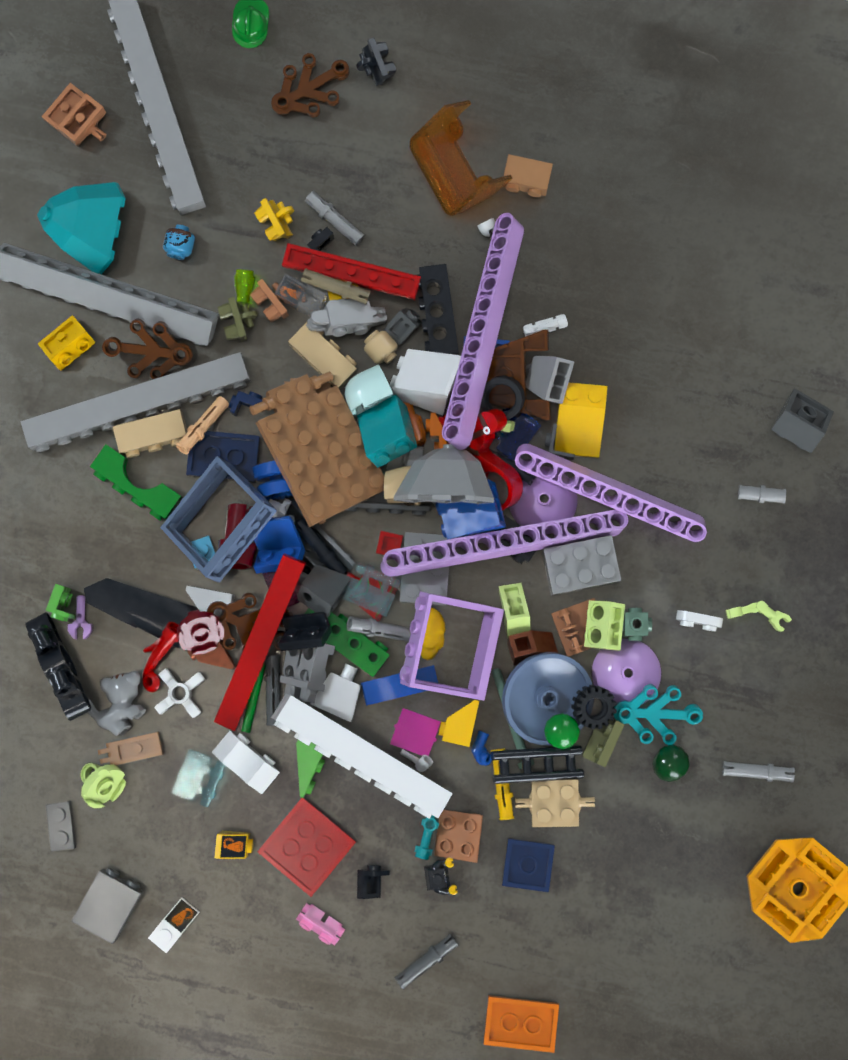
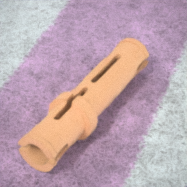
M218 396L198 421L187 428L188 432L176 444L177 449L187 455L198 441H202L206 431L228 408V401Z

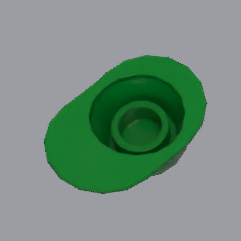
M239 0L235 5L232 34L240 46L256 48L266 39L269 9L265 1Z

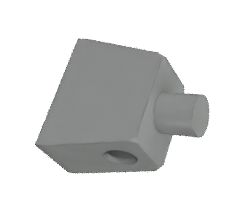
M534 356L531 364L526 366V388L543 400L562 404L574 361L554 356Z

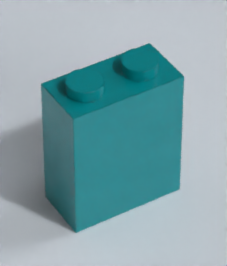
M397 395L357 415L366 456L377 468L418 447L408 408Z

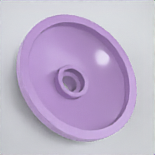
M542 466L544 469H547V470L552 468V467ZM536 476L534 480L532 479L533 483L531 485L522 481V496L514 506L509 507L512 517L521 526L571 518L574 516L577 508V493ZM546 495L548 497V502H541L540 496ZM545 531V534H552V532Z
M622 639L620 651L601 649L597 653L593 661L591 675L593 685H598L608 690L615 697L613 700L616 703L620 701L630 702L648 684H653L658 689L661 680V667L657 656L646 644L640 641ZM627 668L632 671V676L629 678L624 675V671ZM649 689L647 691V695H652L654 693V689Z

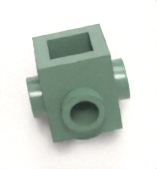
M628 608V612H624L622 637H628V641H642V637H646L648 632H652V618H648V612H642V608ZM634 620L640 621L638 629L633 627Z

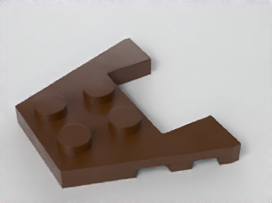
M549 329L496 347L486 381L487 383L494 377L503 375L517 380L523 387L525 394L524 406L520 412L544 420H551L550 401L526 398L525 351H548ZM497 385L490 391V403L506 408H512L515 404V393L509 386Z

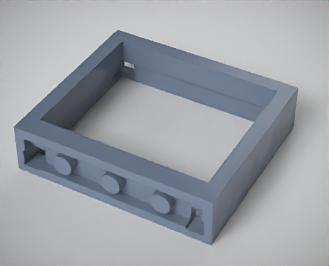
M217 456L160 528L206 578L220 583L277 512V509L230 462ZM229 474L256 503L210 561H208L182 532Z

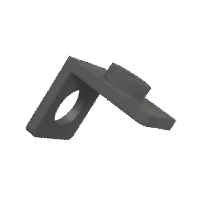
M554 423L551 433L546 435L545 446L548 447V452L573 461L575 454L553 450L557 423Z

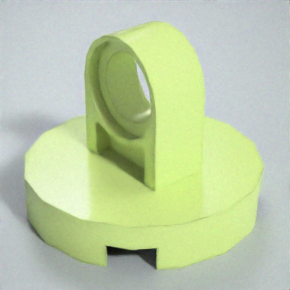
M93 763L86 764L81 770V780L84 783L81 790L83 800L92 808L105 807L103 803L108 800L115 801L126 785V781L123 779L125 776L124 772L114 764L104 766Z

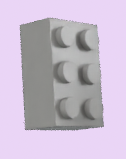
M405 532L404 547L447 540V538L438 534ZM434 551V552H432V554H433V556H434L435 558H437V559H442V558H443V555H442L441 552H439V551ZM411 555V556H410V560H411L412 562H414V563H419V562H421V560H420V558H419L418 556H416V555ZM449 566L402 575L400 603L415 604L420 591L447 597ZM432 601L433 606H446V604Z
M612 535L542 550L551 596L621 581Z

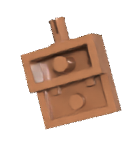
M69 83L42 115L44 121L77 147L90 134L99 139V141H103V138L107 135L97 127L98 122L106 114L104 107L88 94H84L72 83Z

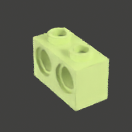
M589 600L584 647L621 650L625 604Z

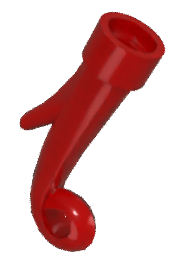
M168 622L162 631L161 637L152 645L143 649L144 653L152 652L142 673L143 686L149 692L153 693L159 689L160 678L154 673V670L173 644L178 642L177 628L179 625L175 622Z

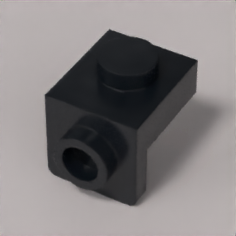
M328 227L324 230H317L312 235V240L307 244V247L321 251L334 240L333 232Z
M367 865V869L358 870L357 898H381V876L390 875V870L381 869V865Z

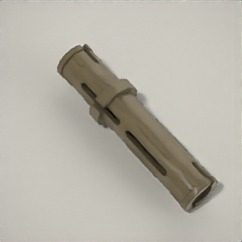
M305 268L301 278L302 283L316 286L341 295L343 299L350 298L365 305L371 292L370 290L351 285L352 282L347 281L345 283Z

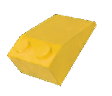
M568 383L563 403H558L554 451L575 454V456L599 458L606 409L607 386Z

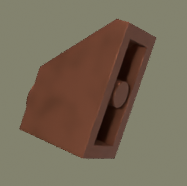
M221 640L216 644L217 648L206 654L195 655L187 650L193 661L197 659L201 663L232 670L237 667L228 651L223 647Z

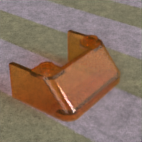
M470 100L444 105L410 139V150L443 210L450 216L460 214L492 197L513 179L511 175L495 179L488 175H483L477 179L456 141L463 135V125L458 116L471 105Z

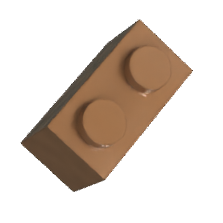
M508 154L502 187L514 193L519 191L528 192V195L532 197L546 196L553 164Z

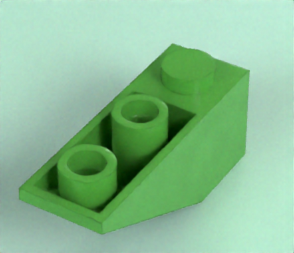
M298 740L296 746L300 797L304 798L306 793L311 795L316 783L312 779L315 772H321L325 760L321 759L323 754L314 749L316 744L311 742L308 746Z

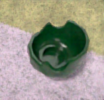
M674 744L662 747L652 760L654 773L661 780L667 782L681 779L687 773L690 766L688 754L682 747Z

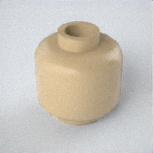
M376 330L364 341L366 344L364 351L376 364L383 362L389 364L397 356L395 351L398 348V344L386 331L379 332Z

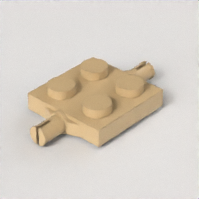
M578 779L531 782L529 798H515V808L530 809L532 827L579 826L581 807H595V797L580 796Z

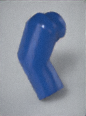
M478 731L471 752L478 764L487 766L492 762L491 755L485 747L489 734Z

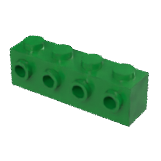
M308 608L304 614L315 612ZM331 613L328 621L332 633L326 643L335 646L336 651L374 678L390 655L387 653L389 648L379 641L374 644L368 639L366 634L347 631L348 618L341 613L339 616Z

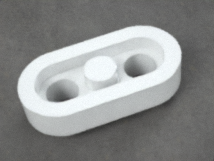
M677 610L676 620L680 621L681 626L694 627V624L703 625V630L716 632L717 628H722L723 618Z

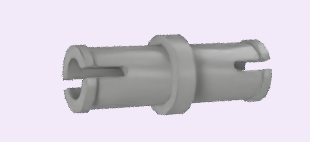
M739 485L738 499L755 500L759 503L766 501L785 504L786 489L766 488L765 485H760V487Z

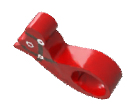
M491 409L478 415L472 441L463 450H467L481 462L486 478L490 472H495L506 481L508 497L505 503H501L503 511L514 506L520 500L523 492V483L517 470L489 449L495 438V432L504 429L507 424V418L503 411ZM446 415L438 418L442 426L444 425Z

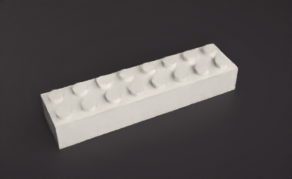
M287 693L271 717L276 720L274 725L287 733L290 730L296 732L294 737L308 746L311 742L316 744L314 748L316 751L330 758L331 754L336 757L334 761L348 770L354 767L356 769L354 774L369 783L371 779L375 780L374 786L389 795L392 791L395 792L394 798L409 807L412 803L415 804L414 810L429 819L432 815L439 818L452 796V793Z

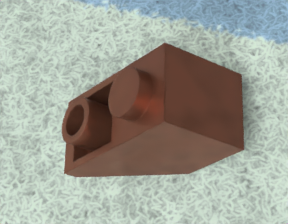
M530 630L508 636L507 645L513 666L518 665L526 658L544 652L558 653L552 632Z

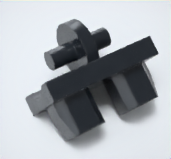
M375 38L367 40L368 44L362 48L363 53L359 54L361 61L356 64L358 71L365 70L367 76L372 75L375 85L379 86L383 84L385 79L394 76L396 67L392 61L383 62L382 58L386 57L389 53L386 42L376 43Z

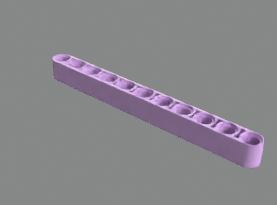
M510 213L501 214L495 222L442 429V437L458 450L467 448L472 441L524 234V227Z
M610 510L393 549L385 553L380 568L386 576L393 577L536 551L610 535L616 536L627 526L628 516L621 511ZM611 519L617 520L620 526H614ZM589 523L595 524L598 530L591 529ZM567 527L574 528L576 534L569 533ZM545 531L552 532L554 538H548ZM523 535L530 536L532 542H526L523 539ZM501 539H506V540H508L509 543H510V546H509V547L503 546V545L501 544V541H500V540H501ZM478 543H484L488 550H481L478 547ZM456 547H461V548H463V549L465 550L466 554H464V555L458 554V553L456 552L455 548H456ZM434 551H439V552H441L442 555H443V558H442V559H437V558H435V557L433 556L432 552H434ZM411 555H416V556H418V557L420 558L421 562H419V563H414V562H412V561L410 560V556H411ZM389 559L395 560V561L397 562L398 566H397V567H391V566H389V565L387 564V560H389Z

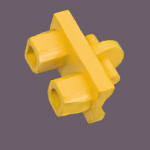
M267 198L260 201L262 206L254 214L260 223H265L270 219L272 226L265 230L268 239L276 241L280 238L288 239L293 236L287 224L293 222L290 215L295 211L292 206L285 207L283 202H279L276 205L274 200L268 201Z

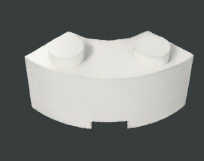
M229 731L212 753L246 784L263 794L280 773L273 766L276 762L266 754L260 755L248 745L251 741L243 734L239 733L237 736Z

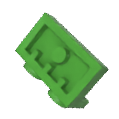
M55 584L46 611L52 612L50 617L68 622L69 618L75 619V614L64 611V608L69 607L72 600L71 588Z

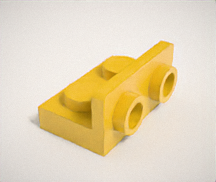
M72 315L42 339L38 345L53 364L62 371L94 345L95 341Z

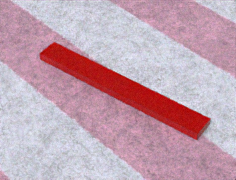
M285 553L283 554L215 717V723L236 731L305 567V562Z

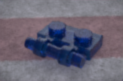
M506 408V409H503L502 411H503V412H504V411H508V410H510L511 408ZM522 413L519 418L514 416L509 419L515 422L514 431L508 432L506 435L501 431L495 432V438L501 441L496 450L513 461L515 460L518 447L522 444H529L542 426L525 413Z

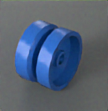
M275 460L252 467L254 480L265 482L256 489L268 501L270 499L280 500L293 497Z

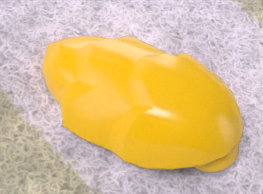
M435 608L430 610L421 656L425 660L433 659L444 646L445 622L441 613Z

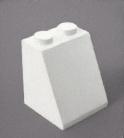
M408 349L405 357L400 356L397 364L399 373L397 376L393 375L389 385L393 396L397 395L404 402L443 416L454 386L461 356Z

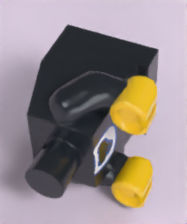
M453 858L439 859L432 865L424 866L427 891L434 890V892L441 895H455L458 893L456 890L457 886L455 884L450 886L449 876H446V874H449L448 867L454 866V863H452Z

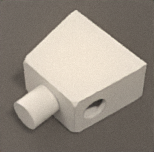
M345 663L340 676L331 672L323 683L325 685L324 692L318 691L315 703L310 704L352 722L361 685L353 682L358 669Z

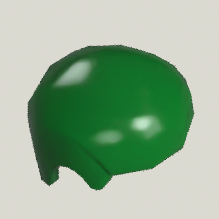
M565 713L553 715L546 722L544 728L547 742L558 749L572 747L577 742L580 734L577 721Z

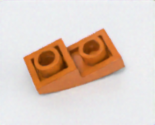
M431 413L430 419H426L425 431L430 433V439H439V442H434V449H440L447 442L442 437L443 427L436 413Z

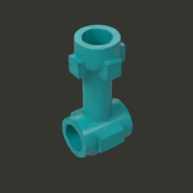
M433 815L430 819L427 817L422 818L421 825H423L424 831L420 846L416 845L414 850L416 852L415 857L429 860V856L432 855L433 849H430L429 846L433 831L439 827V822H437Z

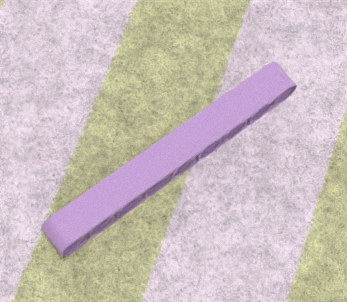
M522 444L516 451V466L525 472L690 541L699 542L706 537L705 520L698 514L531 444ZM526 453L531 455L532 459L525 461L521 459L520 455ZM548 462L553 465V468L547 470L541 465ZM572 472L574 477L565 478L563 473ZM591 480L596 484L593 487H587L584 483ZM612 489L617 493L614 496H608L605 492ZM631 498L638 500L635 505H630L626 501ZM656 507L659 511L652 514L648 512V509ZM672 516H677L680 518V520L675 523L669 521V519ZM694 525H699L702 527L698 531L690 530V528Z

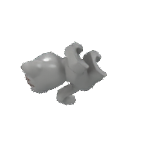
M132 671L128 674H118L111 678L100 680V687L106 693V697L112 703V707L98 711L91 700H89L92 710L89 711L90 716L96 720L100 727L109 730L115 736L119 734L123 736L132 727L129 721H127L128 718L131 720L134 718L139 719L146 712V708L143 705L131 704L138 696L139 672Z

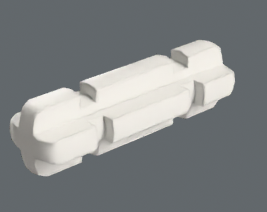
M565 314L557 315L555 319L551 317L537 321L535 325H532V323L524 325L525 337L545 329H549V332H552L557 327L559 329L567 327L568 321Z

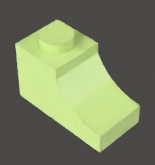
M522 583L499 586L507 637L530 631V615Z

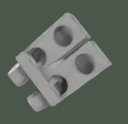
M325 644L323 647L286 651L283 666L284 676L281 675L280 682L286 684L284 696L287 693L300 701L315 703L317 691L324 692L325 685L323 683L326 679V663L328 655L334 654L335 646Z

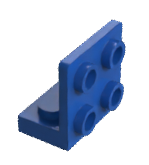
M291 516L271 518L254 539L258 548V554L253 566L256 573L276 572L284 553L298 560H303L305 548Z

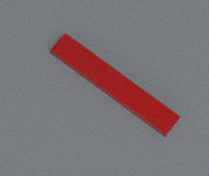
M287 243L282 267L301 272H304L305 268L345 283L349 281L353 285L412 300L416 299L421 276Z

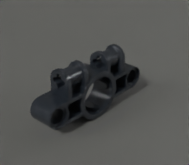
M45 612L26 622L28 636L35 646L40 666L52 685L53 693L58 698L68 720L72 721L91 711L92 707L80 682L77 668L65 648L50 615Z

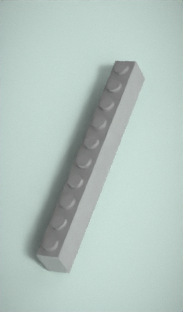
M108 0L111 9L107 10L111 23L116 22L118 28L114 30L118 44L123 43L125 49L121 51L125 64L129 63L131 71H128L131 84H136L138 89L137 92H134L138 105H143L145 112L141 113L145 126L150 125L152 133L148 134L152 147L157 146L159 154L155 155L159 168L164 167L166 175L162 176L166 189L171 188L173 196L169 197L173 210L178 209L180 215H184L205 208L206 204L138 1Z
M3 243L0 246V280L14 282L20 284L23 288L41 291L44 295L56 296L68 303H77L90 310H99L105 312L108 316L126 319L130 323L134 319L139 318L151 330L156 322L163 321L167 324V331L171 336L190 340L196 345L208 346L214 338L219 313L7 243ZM156 326L157 331L164 332L162 326Z
M241 352L20 422L28 448L33 451L36 450V452H43L50 449V445L56 443L58 445H65L72 442V438L78 436L80 438H87L94 435L93 432L97 430L109 431L116 424L136 421L137 418L145 415L146 418L155 416L164 409H168V411L176 410L183 403H198L203 400V397L212 395V397L220 396L225 393L224 390L230 388L234 390L245 388L247 386L246 383L251 381Z

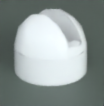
M494 218L478 225L479 231L485 237H490L489 230L493 233L495 226Z

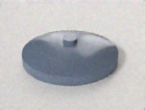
M544 652L532 655L520 662L506 680L502 695L505 718L510 727L523 739L538 745H551L547 742L544 735L546 722L553 715L561 713L568 714L576 720L577 718L572 713L574 710L571 708V704H574L573 696L577 697L578 694L576 692L578 690L582 691V687H590L589 685H592L591 679L578 662L564 654ZM594 698L589 700L586 705V711L589 715L592 712ZM577 721L579 729L581 730L584 727V725Z

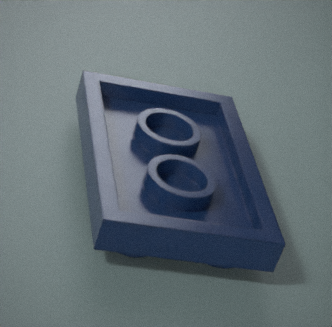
M206 431L203 440L198 441L188 453L187 476L201 477L218 456L230 462L249 482H256L252 467L258 464L260 436ZM229 474L225 478L226 480H234Z

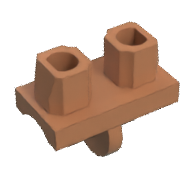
M263 279L258 281V287L250 296L258 306L267 299L271 302L272 305L263 311L268 320L273 322L280 317L283 319L288 317L287 310L279 301L282 298L277 295L280 285L277 282L272 285L276 291L273 293Z

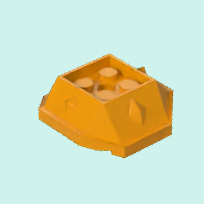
M812 837L776 839L746 876L752 912L790 943L822 939L848 907V866ZM797 882H801L803 885L802 892L794 894L793 886Z

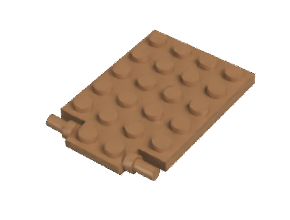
M330 371L318 377L314 375L310 378L305 374L267 391L266 397L262 399V402L249 407L252 415L265 410H274V414L257 421L256 425L309 527L384 492V474L380 467L377 468L366 456L360 428L338 386L336 385L319 394L316 392L317 389L321 388V385L334 379Z

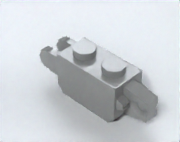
M353 299L329 300L324 310L311 313L306 326L311 331H324L325 336L341 337L351 333L363 335L371 327L385 324L387 315L384 307H371L369 301L365 305Z

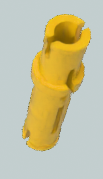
M504 748V749L491 750V752H492V751H502V750H505V748ZM499 760L492 761L494 775H499ZM509 783L495 784L497 794L494 796L498 801L499 820L514 819L511 800L513 792L510 793Z

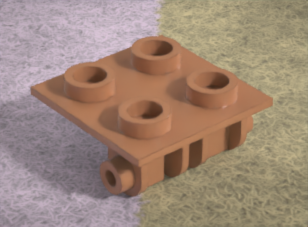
M589 600L551 613L568 657L591 649L590 647H584Z
M443 809L438 820L439 827L437 829L434 856L451 857L456 860L477 863L483 815Z

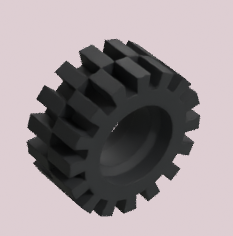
M598 685L584 686L582 691L578 690L576 692L578 694L577 697L573 696L574 704H571V708L574 710L572 712L573 716L577 718L576 720L591 729H602V725L608 726V721H613L615 718L612 716L613 713L617 712V709L614 708V706H617L616 701L613 700L615 697L608 690ZM598 698L602 703V709L599 714L591 716L586 711V705L589 700Z

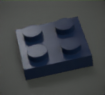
M508 838L502 886L549 892L555 845Z

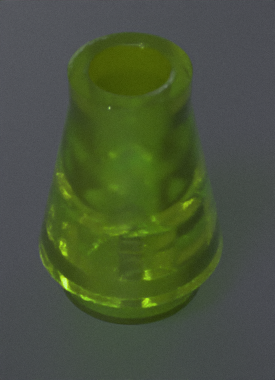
M236 269V274L233 275L236 302L250 303V294L252 293L256 278L254 271Z

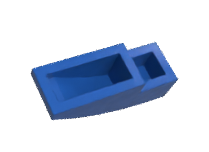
M434 665L417 669L415 679L438 683ZM400 673L361 683L366 706L428 690L400 684Z

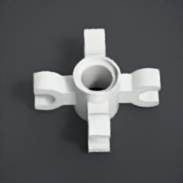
M166 668L158 674L169 687L168 697L154 707L159 714L166 712L175 703L182 704L192 718L201 713V710L191 699L192 690L206 680L200 672L196 673L185 683H178L172 673ZM180 686L186 691V695L182 700H178L174 694L176 688Z

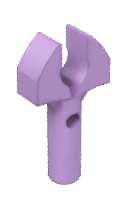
M83 595L76 597V620L72 624H68V632L76 640L77 628L80 627V624L84 629L83 639H87L93 631V624H88L85 620V596Z

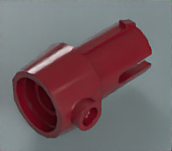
M234 503L228 505L225 538L218 540V549L253 506H249V509L246 510L247 504ZM255 543L249 545L231 569L247 570L252 568L257 547Z

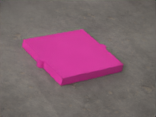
M403 708L398 723L394 725L395 731L390 744L421 756H429L433 743L437 741L435 737L441 721Z

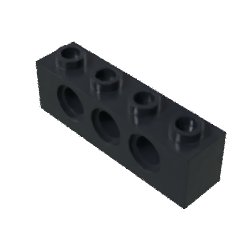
M439 264L419 267V274L417 276H421L419 288L422 290V296L418 297L420 310L425 311L426 319H421L423 333H428L429 340L424 341L425 350L459 355L447 265ZM431 286H436L440 292L436 295H431L427 292V289ZM434 308H439L443 314L440 317H433L430 311ZM437 330H442L445 332L446 337L438 340L433 334Z

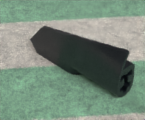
M109 578L84 588L87 604L130 626L138 627L157 638L161 637L162 631L168 622H175L179 625L188 616L187 612L198 609L197 607ZM179 642L173 644L177 648L181 647Z

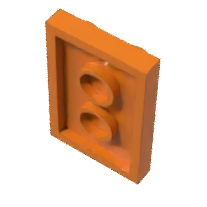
M488 995L483 1044L554 1053L559 1003Z

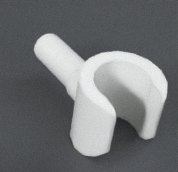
M404 749L400 752L402 756L415 763L416 769L420 772L426 771L433 764V760L427 755H423L419 759Z

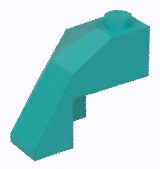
M116 182L73 186L51 197L40 208L37 216L43 230L63 251L90 271L102 275L114 260L115 251L112 250L114 238H118L121 220L118 219L120 208L125 205L126 198L120 185Z

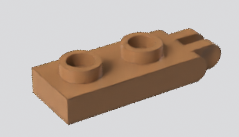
M159 732L106 743L107 748L98 750V755L108 753V758L99 759L100 764L110 762V764L120 765L164 755Z

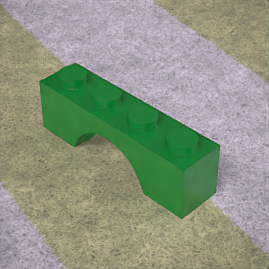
M105 444L90 465L95 470L93 475L103 482L106 479L113 482L112 488L123 495L125 491L133 496L131 501L142 508L143 505H146L152 509L149 514L159 521L162 518L167 520L183 497L163 483L151 489L135 487L127 475L128 459Z

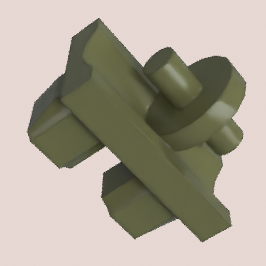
M235 297L228 298L229 303L217 307L221 320L234 317L235 324L223 327L227 341L240 339L241 342L247 341L242 322H246L247 328L254 327L252 320L258 317L257 312L249 311L248 305L241 306L243 314H240Z

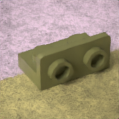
M609 720L608 726L602 725V729L595 728L582 757L606 767L625 725L616 720Z

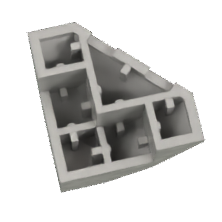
M444 444L443 448L434 449L413 462L394 495V501L409 503L428 501L445 504L456 502L486 504L494 503V497L481 462L467 450H458L451 444Z

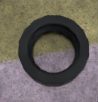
M505 375L497 376L486 383L480 406L484 412L494 409L489 402L490 391L497 385H507L513 390L516 398L513 407L508 411H504L507 420L517 415L524 406V389L512 377Z

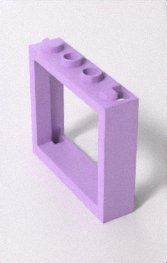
M420 591L419 597L415 601L416 612L414 620L410 624L411 635L409 643L405 647L406 658L404 666L400 670V684L412 688L484 701L504 609ZM432 601L484 612L468 689L415 679Z

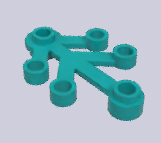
M648 684L630 702H618L617 706L614 707L617 709V712L613 713L616 721L623 724L629 723L638 733L640 741L644 744L651 743L654 736L652 731L644 728L637 718H646L661 734L663 742L667 745L674 744L677 737L674 731L668 729L660 719L686 720L692 725L700 723L703 719V712L696 704L687 705L684 710L661 709L670 701L680 699L681 691L676 685L669 686L666 692L647 708H638L647 699L654 700L658 696L657 688L653 684ZM649 689H654L652 695H647ZM677 690L675 696H670L671 691ZM624 710H628V711H629V714H628V715H626V716H622V715H621V713H622ZM694 713H697V714H698L697 718H695V719H691V718H690L692 714H694ZM649 733L650 736L644 739L642 738L643 734ZM672 734L673 736L670 740H666V735Z

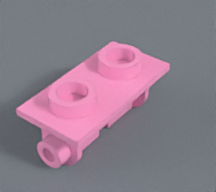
M306 903L302 909V912L305 914L300 912L296 918L299 921V925L307 931L312 930L319 935L318 938L322 942L335 946L340 939L337 936L341 937L345 931L342 924L328 916L325 923L322 922L321 919L325 913L313 904L309 905Z

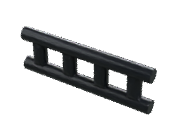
M582 747L492 751V761L499 760L500 774L493 775V784L584 778V770L576 769L575 755H582ZM566 756L567 770L554 771L553 757ZM544 757L545 771L532 772L531 758ZM510 759L522 760V773L509 774Z

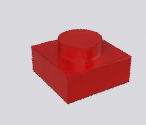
M381 531L376 554L385 555L389 550L401 548L403 535Z

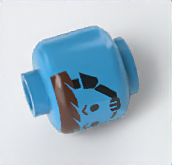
M177 224L175 228H169L166 231L163 242V249L167 252L166 255L173 259L184 260L185 257L192 254L195 236L189 232V227Z

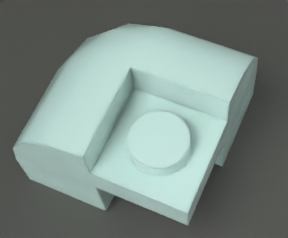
M379 364L351 378L344 392L345 401L354 419H357L358 414L393 396V392Z

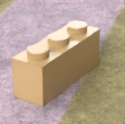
M306 322L288 341L289 346L320 375L330 371L334 379L329 381V383L333 387L337 385L339 390H341L358 373L355 367L357 363L349 355L344 357L339 352L340 347L333 340L327 341L322 336L324 334L323 331L309 330Z
M180 409L113 426L119 453L127 458L139 456L140 452L149 450V452L162 450V446L171 444L172 447L177 446L176 444L188 432L183 412Z

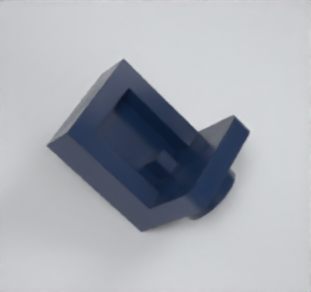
M238 391L237 395H233L228 406L231 408L230 413L237 417L241 405L253 406L262 402L263 396L251 391L249 394Z

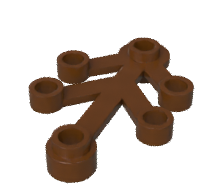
M311 53L305 54L302 58L303 70L298 89L291 93L292 80L296 78L297 71L293 65H286L283 69L284 81L281 92L275 94L271 101L273 110L280 115L296 111L308 114L313 118L317 117L320 114L319 104L310 102L307 105L296 102L302 97L326 102L330 106H336L339 103V94L336 91L331 90L326 93L315 89L334 78L337 80L346 79L349 75L347 62L336 60L333 62L330 70L309 82L312 68L316 65V58ZM311 58L313 62L307 64L305 63L306 59ZM342 65L344 69L337 71L336 67ZM288 70L294 71L293 75L290 76L286 72ZM331 95L337 97L335 101H330L328 98ZM280 100H286V104L283 106L278 103ZM311 107H316L317 111L315 113H311L309 109Z
M139 318L134 319L130 323V330L137 334L146 345L123 343L116 337H109L102 345L103 352L109 357H115L120 352L146 355L139 362L132 363L128 367L127 373L132 378L139 377L142 370L159 357L169 359L161 366H154L151 369L150 376L152 379L163 377L175 365H187L193 357L191 348L185 343H177L167 331V324L163 321L156 322L152 330L156 336H160L169 348L160 347L145 329L144 321ZM134 323H139L141 325V329H135ZM156 326H162L164 332H158ZM110 342L116 343L117 349H112ZM178 351H184L185 357H180ZM136 367L139 371L138 374H134L131 368ZM154 370H159L161 376H156Z
M246 593L242 596V599L229 604L215 601L207 608V612L213 614L216 609H222V614L218 616L224 627V638L221 640V643L227 650H232L236 646V639L230 634L227 622L236 626L243 645L242 652L249 638L248 631H252L253 622L256 621L260 609L240 617L232 613L244 607L253 608L257 600L252 593ZM252 597L253 602L251 604H246V598ZM277 631L272 644L277 650H280V647L276 640L279 636H283L285 631ZM227 639L233 640L230 646L225 645Z

